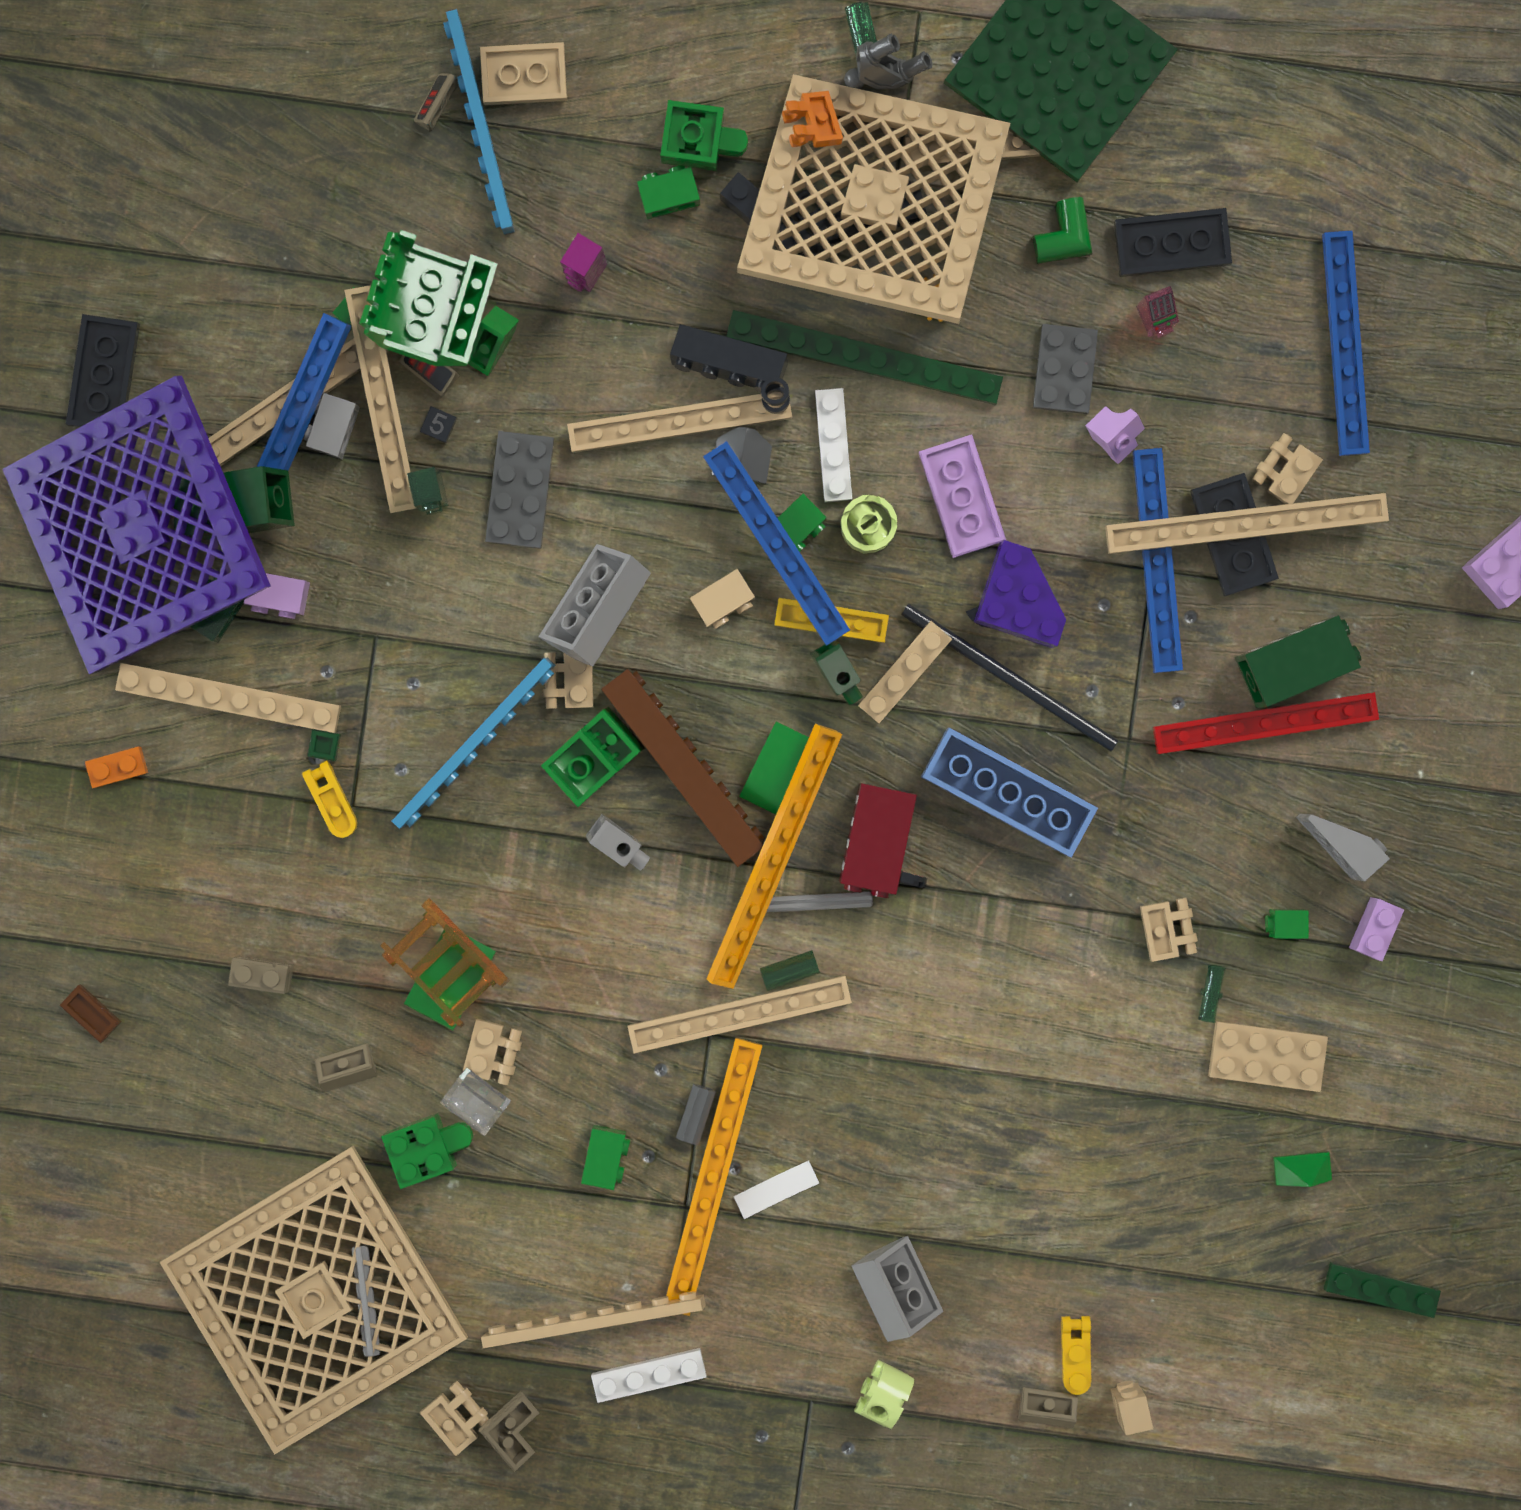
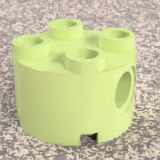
M862 495L853 499L844 510L840 522L842 536L852 549L863 554L875 553L884 549L892 541L897 529V515L892 505L884 498L874 495Z
M877 1360L871 1373L872 1379L867 1377L861 1387L860 1392L864 1394V1397H860L854 1412L891 1429L904 1410L902 1406L904 1401H908L914 1384V1378Z

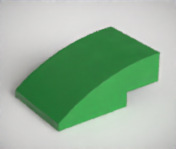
M607 707L572 736L541 767L572 802L579 807L643 751L645 747L616 714Z
M776 721L739 797L771 813L777 814L809 737Z
M446 925L417 977L404 1005L453 1031L494 959L496 951Z

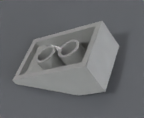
M1299 814L1296 817L1351 879L1366 881L1390 859L1385 854L1387 848L1377 838L1372 839L1311 814Z

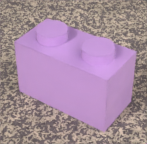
M266 574L271 587L244 600V604L252 606L251 611L268 614V609L279 611L278 616L295 619L296 614L304 615L310 582Z
M1370 897L1349 949L1375 960L1383 961L1404 909Z

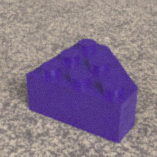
M1003 540L999 543L974 623L1052 649L1057 647L1066 618L1030 548Z

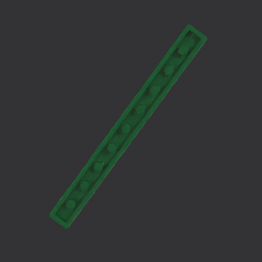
M736 310L732 311L726 336L786 354L992 405L997 404L1003 380L1002 376Z

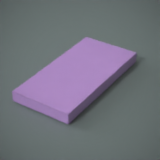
M968 435L919 451L918 453L952 558L1006 540L973 436Z

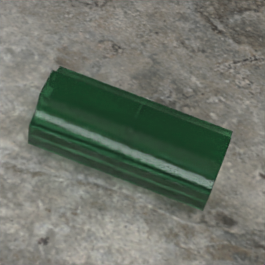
M857 2L845 7V15L855 58L857 46L865 42H877L868 2Z
M813 950L760 968L767 991L820 973Z

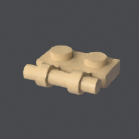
M1285 433L1282 434L1278 441H1274L1270 447L1272 451L1264 462L1259 463L1256 468L1257 473L1252 478V481L1262 485L1265 479L1268 478L1272 481V484L1267 489V492L1284 504H1293L1323 459L1301 444L1291 452L1287 447L1293 439ZM1281 457L1287 462L1278 473L1273 467Z
M544 653V658L548 657L556 665L551 670L554 675L545 683V689H543V698H546V709L557 708V697H565V708H593V667L579 662L565 653L564 663L556 664L555 653ZM556 672H564L565 689H556Z
M1187 898L1176 899L1178 910L1172 912L1168 901L1140 906L1151 962L1179 957L1177 946L1183 944L1186 954L1197 953L1195 942L1198 939L1197 934L1193 933L1190 918L1193 917L1192 908L1188 907ZM1174 920H1180L1182 935L1175 936Z
M476 1019L462 1074L490 1080L492 1070L500 1072L498 1083L508 1085L510 1076L514 1075L516 1066H514L516 1053L521 1049L522 1042L520 1037L522 1030L511 1028L509 1038L501 1036L504 1025ZM499 1046L506 1048L503 1062L495 1060Z
M458 1381L449 1387L455 1395L451 1401L442 1393L420 1412L455 1456L478 1438V1434L474 1431L473 1427L477 1423L482 1426L489 1420L487 1417L488 1412L483 1406L480 1408L472 1399V1393L467 1387L463 1388ZM461 1404L471 1414V1417L467 1420L456 1409Z

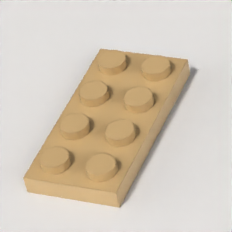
M1215 1021L1208 1076L1321 1092L1328 1036Z

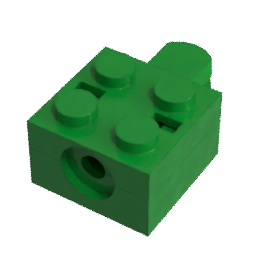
M668 100L660 154L661 163L717 171L719 154L735 157L742 156L748 147V137L742 129L723 126V107Z
M439 1113L385 1132L381 1138L400 1189L454 1170L457 1163L453 1153L464 1150L471 1144L473 1140L471 1127L464 1122L443 1127Z

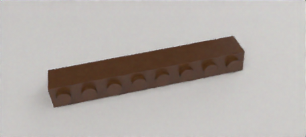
M629 669L625 670L601 690L735 865L739 867L762 849V841L765 837L756 826L749 827L744 820L748 815L739 803L735 806L732 805L727 798L731 795L722 781L716 784L710 776L714 771L705 759L700 762L693 754L697 751L696 747L688 737L685 739L680 737L677 733L680 726L671 715L665 717L660 711L663 704L654 693L647 694L643 688L646 682L637 670L633 673Z

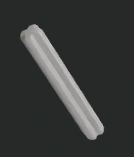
M871 892L779 896L772 898L767 912L871 907L873 905V896Z
M360 1245L355 1250L357 1263H355L354 1274L355 1278L359 1279V1284L356 1283L357 1299L361 1300L363 1311L362 1321H364V1326H360L362 1341H365L367 1346H363V1352L365 1356L372 1357L380 1354V1350L377 1349L373 1353L372 1340L375 1328L370 1327V1323L377 1324L376 1309L368 1306V1302L375 1303L373 1287L369 1288L367 1296L365 1284L371 1266L364 1265L363 1260L370 1261L369 1249L367 1245ZM355 1247L352 1248V1257ZM379 1335L377 1338L376 1345H379Z

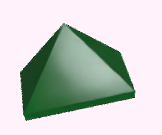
M1330 1152L1273 1157L1276 1185L1312 1187L1332 1180Z

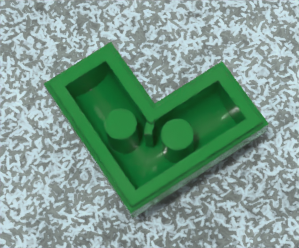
M1074 197L1058 201L1055 207L1059 231L1032 236L1037 264L1093 254L1083 198Z

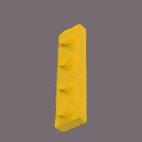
M778 599L774 626L817 632L797 600ZM836 607L850 629L842 637L885 643L889 615Z

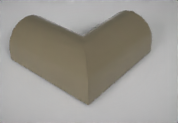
M521 1391L478 1429L514 1472L535 1453L519 1432L539 1414L538 1410Z

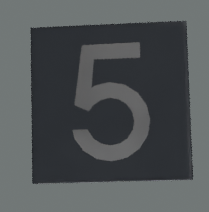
M430 406L420 432L447 444L457 417Z

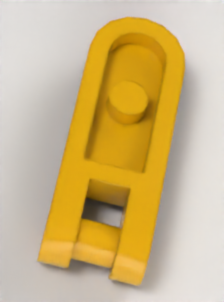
M326 760L320 763L319 768L314 770L308 769L302 772L303 778L330 832L336 837L341 838L351 836L357 829V819L330 762ZM325 777L328 784L320 788L317 780Z
M1061 1316L1062 1380L1067 1391L1075 1395L1084 1394L1091 1386L1090 1316H1081L1080 1319ZM1071 1330H1081V1337H1071Z

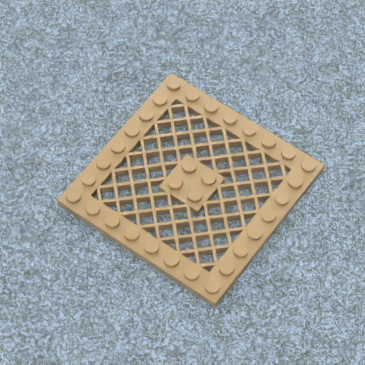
M793 74L786 101H800L802 93L829 91L836 115L842 116V118L838 119V123L843 135V141L841 145L826 146L816 152H813L809 144L813 143L812 141L799 147H791L789 136L794 134L793 126L807 125L805 117H801L795 122L784 124L781 115L738 263L737 273L959 324L1008 137L1010 123ZM854 122L858 130L847 134L843 127ZM889 127L895 128L897 130L892 132ZM881 128L885 136L875 141L870 133ZM908 134L913 142L902 147L898 138ZM917 134H922L924 136L919 138ZM864 137L868 145L858 150L854 141ZM935 140L940 148L930 153L925 145ZM944 140H949L952 142L947 144ZM891 143L896 151L885 155L881 147ZM847 145L851 154L841 159L837 150ZM962 146L967 155L957 159L952 151ZM803 148L807 156L799 160ZM918 149L923 157L913 162L908 154ZM874 152L879 160L868 164L864 156ZM830 154L834 163L824 168L819 159ZM945 155L950 164L940 168L935 160ZM901 158L906 166L896 171L891 163ZM857 160V162L860 165L854 164V168L851 173L850 170L847 168V165ZM971 162L969 173L967 174L963 166ZM813 163L818 171L807 176L802 168ZM929 164L933 173L923 177L918 169ZM882 167H885V169H886L887 171L878 170V169H880V168H882ZM840 169L845 178L834 182L830 174ZM956 170L961 178L951 183L946 175ZM796 172L801 180L792 184ZM912 173L917 181L908 185L909 176L906 175ZM823 178L828 187L817 192L813 183ZM939 179L944 187L934 192L929 184ZM848 186L846 196L844 197L840 189ZM965 186L963 196L961 198L956 190ZM806 187L811 196L800 201L796 192ZM922 188L927 197L916 201L912 193ZM834 194L838 202L828 207L823 198ZM949 194L955 203L944 207L939 199ZM788 197H790L794 204L785 209ZM904 198H906L910 206L902 209ZM817 203L821 211L810 216L806 207ZM932 203L938 212L927 217L922 208ZM842 210L841 219L844 220L838 222L833 214ZM959 210L956 222H954L950 214ZM800 212L804 220L793 225L788 217ZM915 212L921 221L910 226L905 217ZM827 218L832 226L820 231L816 223ZM943 218L948 227L938 232L933 223ZM782 221L787 229L778 233ZM899 222L904 230L893 235L890 230L896 231ZM854 224L859 233L848 238L843 229ZM863 224H868L872 226L865 228ZM810 227L814 236L803 240L798 232ZM926 227L931 236L921 241L916 232ZM882 231L887 239L876 244L871 235ZM837 233L842 242L831 247L826 238ZM952 235L951 242L948 247L943 239ZM792 236L797 245L786 250L781 241ZM909 237L914 245L903 250L899 241ZM865 240L870 248L859 253L854 244ZM820 242L825 251L814 256L809 247ZM937 243L942 252L931 256L926 248ZM892 246L897 255L886 259L881 251ZM848 249L852 257L841 262L837 253ZM803 252L806 257L796 254ZM920 252L925 261L914 266L909 257ZM875 255L880 264L869 269L864 260ZM830 258L833 263L826 262L824 260ZM946 259L942 272L937 263ZM902 261L908 270L897 275L892 266ZM858 264L861 269L852 268V266ZM930 267L935 277L924 281L920 272ZM885 270L889 276L879 273ZM913 277L916 282L909 281L907 279Z
M351 1146L160 1262L274 1455L468 1338L354 1146ZM340 1186H343L346 1192L335 1189H337ZM327 1195L324 1207L312 1204ZM332 1196L347 1199L344 1212L329 1209ZM351 1201L360 1216L349 1214ZM303 1209L301 1221L288 1219ZM309 1210L323 1213L320 1226L306 1223ZM328 1215L342 1218L339 1231L325 1228ZM347 1219L361 1223L358 1236L344 1233ZM279 1224L276 1236L264 1233ZM285 1224L299 1228L296 1241L282 1237ZM366 1226L374 1240L363 1237ZM304 1229L318 1232L315 1245L301 1242ZM323 1234L337 1237L334 1250L320 1247ZM255 1238L252 1250L240 1247ZM261 1239L275 1242L272 1255L258 1252ZM342 1239L356 1242L353 1257L351 1254L339 1252ZM361 1243L375 1247L373 1259H370V1261L363 1260L364 1265L371 1266L368 1279L365 1281L367 1296L370 1287L385 1290L382 1303L376 1301L375 1303L368 1302L369 1307L380 1309L377 1324L370 1323V1327L375 1328L372 1340L373 1353L375 1349L388 1352L374 1361V1356L368 1357V1360L353 1357L356 1344L367 1347L366 1342L358 1338L360 1325L364 1326L361 1300L357 1299L356 1296L348 1295L351 1283L359 1284V1279L353 1275L355 1263H357L355 1250ZM280 1244L294 1247L291 1260L277 1257ZM299 1248L313 1252L310 1265L296 1261ZM380 1250L389 1264L377 1261ZM231 1252L229 1264L216 1262ZM237 1253L250 1256L248 1269L234 1266ZM318 1253L332 1256L330 1268L325 1260L315 1266ZM256 1258L270 1261L267 1274L253 1271ZM337 1258L351 1261L348 1274L334 1271ZM275 1263L289 1266L286 1279L272 1276ZM207 1267L206 1274L204 1277L201 1270ZM213 1268L227 1271L224 1284L210 1280ZM294 1268L306 1270V1272L292 1279ZM375 1268L390 1271L387 1284L373 1281ZM232 1272L246 1276L243 1288L229 1285ZM394 1273L403 1288L392 1285ZM251 1277L265 1280L262 1293L248 1290ZM336 1278L346 1280L344 1292ZM270 1282L282 1285L275 1290L278 1297L267 1295ZM212 1288L222 1290L220 1300L217 1299ZM227 1292L241 1295L238 1308L224 1304ZM390 1292L404 1295L401 1308L387 1304ZM246 1296L260 1300L257 1312L243 1309ZM408 1298H410L417 1312L406 1309ZM265 1301L279 1304L276 1317L262 1314ZM350 1302L361 1304L358 1317L346 1314L353 1309ZM284 1308L292 1321L282 1319ZM385 1311L399 1314L396 1327L382 1323ZM226 1312L236 1314L234 1325ZM404 1315L419 1319L416 1332L401 1328ZM241 1316L255 1319L253 1331L239 1328ZM337 1319L334 1332L321 1329ZM342 1320L356 1324L353 1336L339 1333ZM260 1321L274 1324L272 1336L258 1333ZM424 1322L427 1329L420 1333L422 1323ZM280 1325L294 1329L291 1341L277 1338ZM380 1330L395 1333L392 1346L381 1343L376 1345ZM298 1332L303 1339L313 1334L310 1346L296 1343ZM318 1335L332 1338L329 1351L315 1347ZM399 1335L411 1337V1339L396 1347ZM240 1336L251 1338L248 1349ZM256 1340L270 1343L267 1356L253 1352ZM337 1340L351 1343L349 1355L334 1352ZM275 1345L289 1348L286 1360L272 1357ZM294 1349L308 1353L305 1365L291 1362ZM313 1354L327 1357L324 1370L310 1367ZM332 1359L347 1362L344 1375L329 1371ZM255 1360L265 1362L263 1372H261ZM270 1364L284 1367L281 1379L267 1376ZM351 1364L363 1366V1368L349 1375ZM289 1368L303 1372L301 1384L286 1381ZM308 1373L322 1376L320 1389L305 1386ZM327 1378L339 1381L325 1390ZM269 1384L279 1386L277 1397ZM284 1388L299 1391L296 1403L282 1400ZM303 1393L316 1395L301 1404ZM283 1408L290 1409L291 1411L286 1413Z

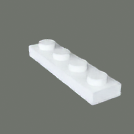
M843 388L815 390L824 503L852 500Z
M700 1348L594 1372L591 1375L597 1403L698 1380L707 1376Z

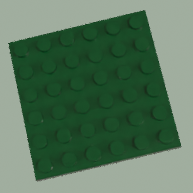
M1005 0L946 77L944 84L989 118L1010 123L1009 131L1013 133V136L1021 139L1024 144L1037 151L1040 156L1078 183L1178 49L1112 0Z

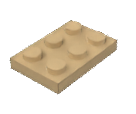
M564 42L480 47L484 105L568 101Z

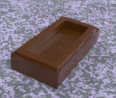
M81 984L60 1004L71 1017L100 1043L104 1042L122 1022Z

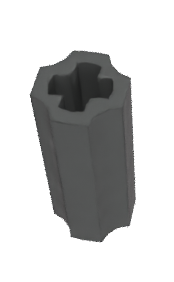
M693 1083L676 1136L677 1139L699 1145L716 1093L715 1090Z

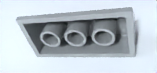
M596 544L540 633L539 638L571 658L593 667L623 617L630 609L636 596L643 588L651 572L633 556Z

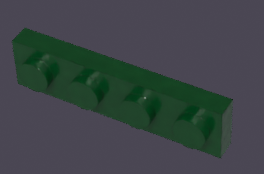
M1330 1262L1324 1290L1327 1292L1435 1318L1441 1293L1437 1288Z

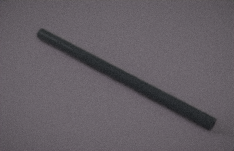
M908 603L901 615L922 629L930 621L934 622L952 638L948 643L949 647L1110 752L1118 743V739Z

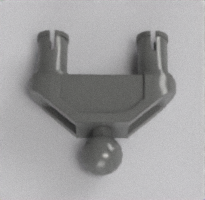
M891 33L875 43L865 42L857 46V68H851L846 72L844 82L846 86L861 89L865 84L875 89L900 88L910 83L915 75L931 69L933 66L932 59L925 51L907 61L891 55V53L897 52L900 49L897 37Z

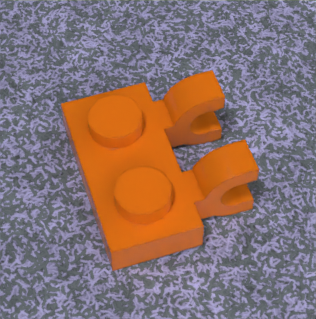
M829 91L802 93L800 101H786L785 106L787 110L782 111L784 124L795 122L801 117H805L807 125L793 126L794 134L789 136L791 147H799L809 141L813 142L814 148L841 145L843 135Z

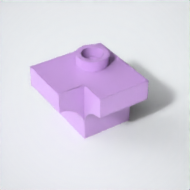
M1106 406L1085 425L1092 439L1117 464L1138 446L1135 437L1145 429L1139 415L1132 409L1124 413H1115Z

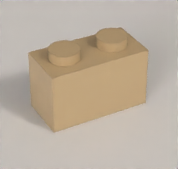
M736 569L690 597V600L707 628L713 625L717 629L729 621L727 616L737 611L740 615L753 607L751 601L755 600V596L739 570Z
M1124 1381L1118 1383L1116 1388H1112L1111 1393L1117 1419L1125 1435L1153 1430L1147 1398L1139 1384L1133 1383V1381Z

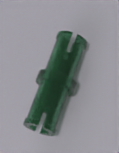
M1208 964L1205 985L1200 991V994L1203 996L1198 1020L1215 1023L1219 999L1223 997L1221 987L1226 968Z

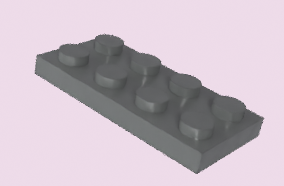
M498 431L485 542L542 549L554 437Z

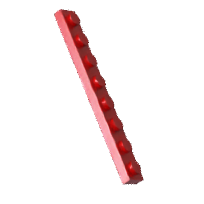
M1373 692L1154 726L1153 733L1157 754L1375 721L1379 720L1376 695Z

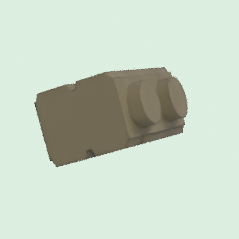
M236 956L232 959L228 986L285 994L290 991L294 964Z

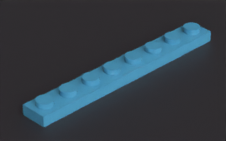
M457 9L446 12L448 21L443 22L447 39L453 38L455 48L450 49L454 66L460 65L462 75L457 76L461 93L466 92L469 102L464 103L468 120H474L476 129L471 130L475 147H481L483 156L478 157L482 174H488L490 183L485 184L489 201L494 200L496 210L492 211L496 228L501 227L505 235L515 232L461 19Z
M548 657L540 661L392 820L399 829L406 825L412 827L422 816L418 812L425 805L430 807L440 797L438 791L445 784L449 787L459 777L456 771L463 764L466 767L469 766L478 756L475 751L482 744L486 747L497 736L494 731L502 723L506 726L516 716L514 709L520 703L525 706L533 698L535 693L532 690L539 683L544 685L554 675L551 670L556 665Z

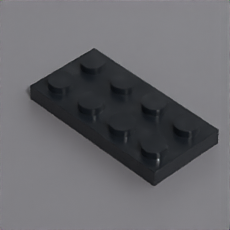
M1226 208L1115 219L1114 221L1120 277L1229 266L1232 264Z
M82 314L66 425L81 427L129 401L140 328L138 322Z
M1245 473L1190 490L1197 515L1256 508ZM1265 536L1207 543L1224 596L1279 579Z

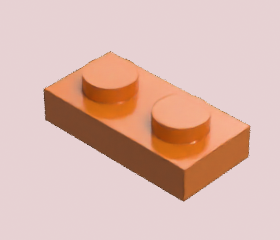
M139 746L85 761L92 788L148 774L142 748Z

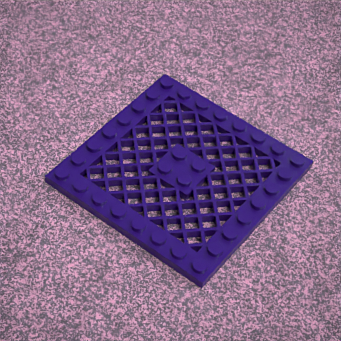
M182 376L170 378L2 469L89 674L97 673L271 587ZM150 425L148 434L140 431ZM160 425L168 428L164 441L157 438ZM128 437L126 445L119 443V441ZM138 437L146 440L143 452L135 450ZM174 440H176L178 447L173 445ZM154 444L162 447L159 460L151 457ZM106 449L104 457L97 454L98 452ZM116 449L124 452L120 464L113 461ZM171 451L179 454L176 467L168 464ZM132 456L140 459L137 471L129 468ZM84 460L82 468L76 466V464ZM94 460L102 463L99 475L91 472ZM149 463L157 466L154 478L146 476ZM185 466H187L189 473L184 471ZM111 468L118 470L115 483L108 480ZM165 471L173 473L170 486L162 483ZM63 472L61 479L54 477L55 475ZM73 472L80 474L77 487L70 484ZM127 475L135 478L132 490L124 487ZM182 478L190 481L187 493L179 490ZM89 479L97 482L93 494L86 491ZM143 482L151 485L150 491L149 489L141 490ZM52 483L59 486L56 498L49 495ZM105 486L113 489L110 501L102 498ZM160 489L168 492L165 505L157 502ZM68 490L75 493L72 505L65 502ZM197 492L200 496V499L195 497ZM121 494L129 496L128 498L120 501ZM176 497L185 500L181 512L173 509ZM84 498L91 500L88 512L81 510ZM193 504L201 507L198 519L190 516ZM100 505L107 507V509L99 512L101 518L97 517ZM62 509L70 512L67 524L59 521ZM158 510H161V511H162L161 517H160V514H159ZM171 515L179 518L176 531L168 528ZM79 516L86 519L83 531L75 528ZM208 518L211 522V525L207 524ZM187 523L196 526L192 538L184 535ZM95 524L102 526L99 538L92 535ZM204 530L212 533L209 546L201 542ZM73 535L81 538L78 549L70 546ZM169 536L174 537L170 549L163 546L171 542ZM89 542L97 545L94 557L86 553ZM182 542L190 545L187 557L179 554ZM219 544H220V546H221V548H222V551L217 550ZM106 549L113 552L110 564L102 561ZM199 549L207 552L204 564L195 561ZM150 552L148 560L141 558V556ZM160 553L168 556L165 568L157 565ZM215 556L224 560L220 572L212 569ZM84 560L91 563L89 575L81 572ZM177 560L184 563L181 575L173 572ZM120 563L128 564L127 571L119 568ZM138 564L146 567L143 579L135 576ZM100 568L108 571L105 582L97 579ZM193 568L201 571L198 583L190 580ZM154 572L162 574L159 586L151 583ZM116 575L124 578L121 590L113 587ZM210 575L217 578V580L207 584ZM171 579L179 582L176 594L168 591ZM133 583L141 586L138 597L130 594ZM95 586L103 589L100 600L92 598ZM187 587L195 589V591L185 595ZM149 590L157 593L154 605L146 602ZM111 594L119 597L116 608L108 605ZM165 598L173 600V602L163 606ZM127 601L135 604L132 616L124 612ZM143 609L151 611V613L141 617ZM106 612L114 615L111 626L103 623ZM122 619L129 622V624L120 628Z

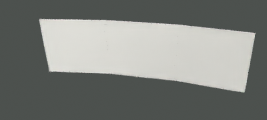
M807 1161L734 1196V1199L743 1218L746 1219L786 1198L819 1184V1181L810 1162Z

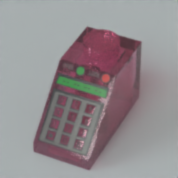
M1171 286L1144 296L1136 306L1149 337L1157 334L1158 338L1174 332L1172 327L1177 325L1179 319Z

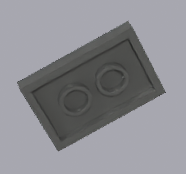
M1042 324L1033 399L1034 409L1080 414L1089 413L1098 330Z

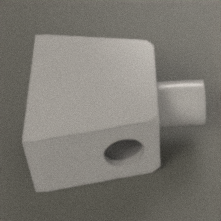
M603 814L600 815L586 834L590 844L624 868L630 863L641 871L650 859L648 855L639 849L641 844L636 838ZM625 843L626 848L619 851L617 849L618 845Z

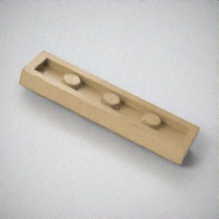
M930 621L858 706L880 723L952 638L934 622Z

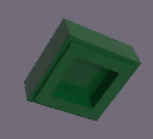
M312 729L307 756L336 761L341 734Z

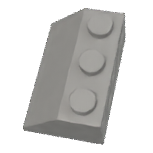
M908 1236L867 1254L852 1265L887 1342L911 1337L943 1312Z

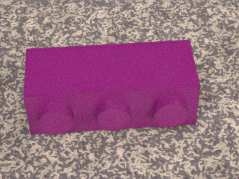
M577 233L560 261L563 273L566 276L565 278L568 280L567 284L579 292H582L583 289L591 292L607 266L603 248L580 233Z

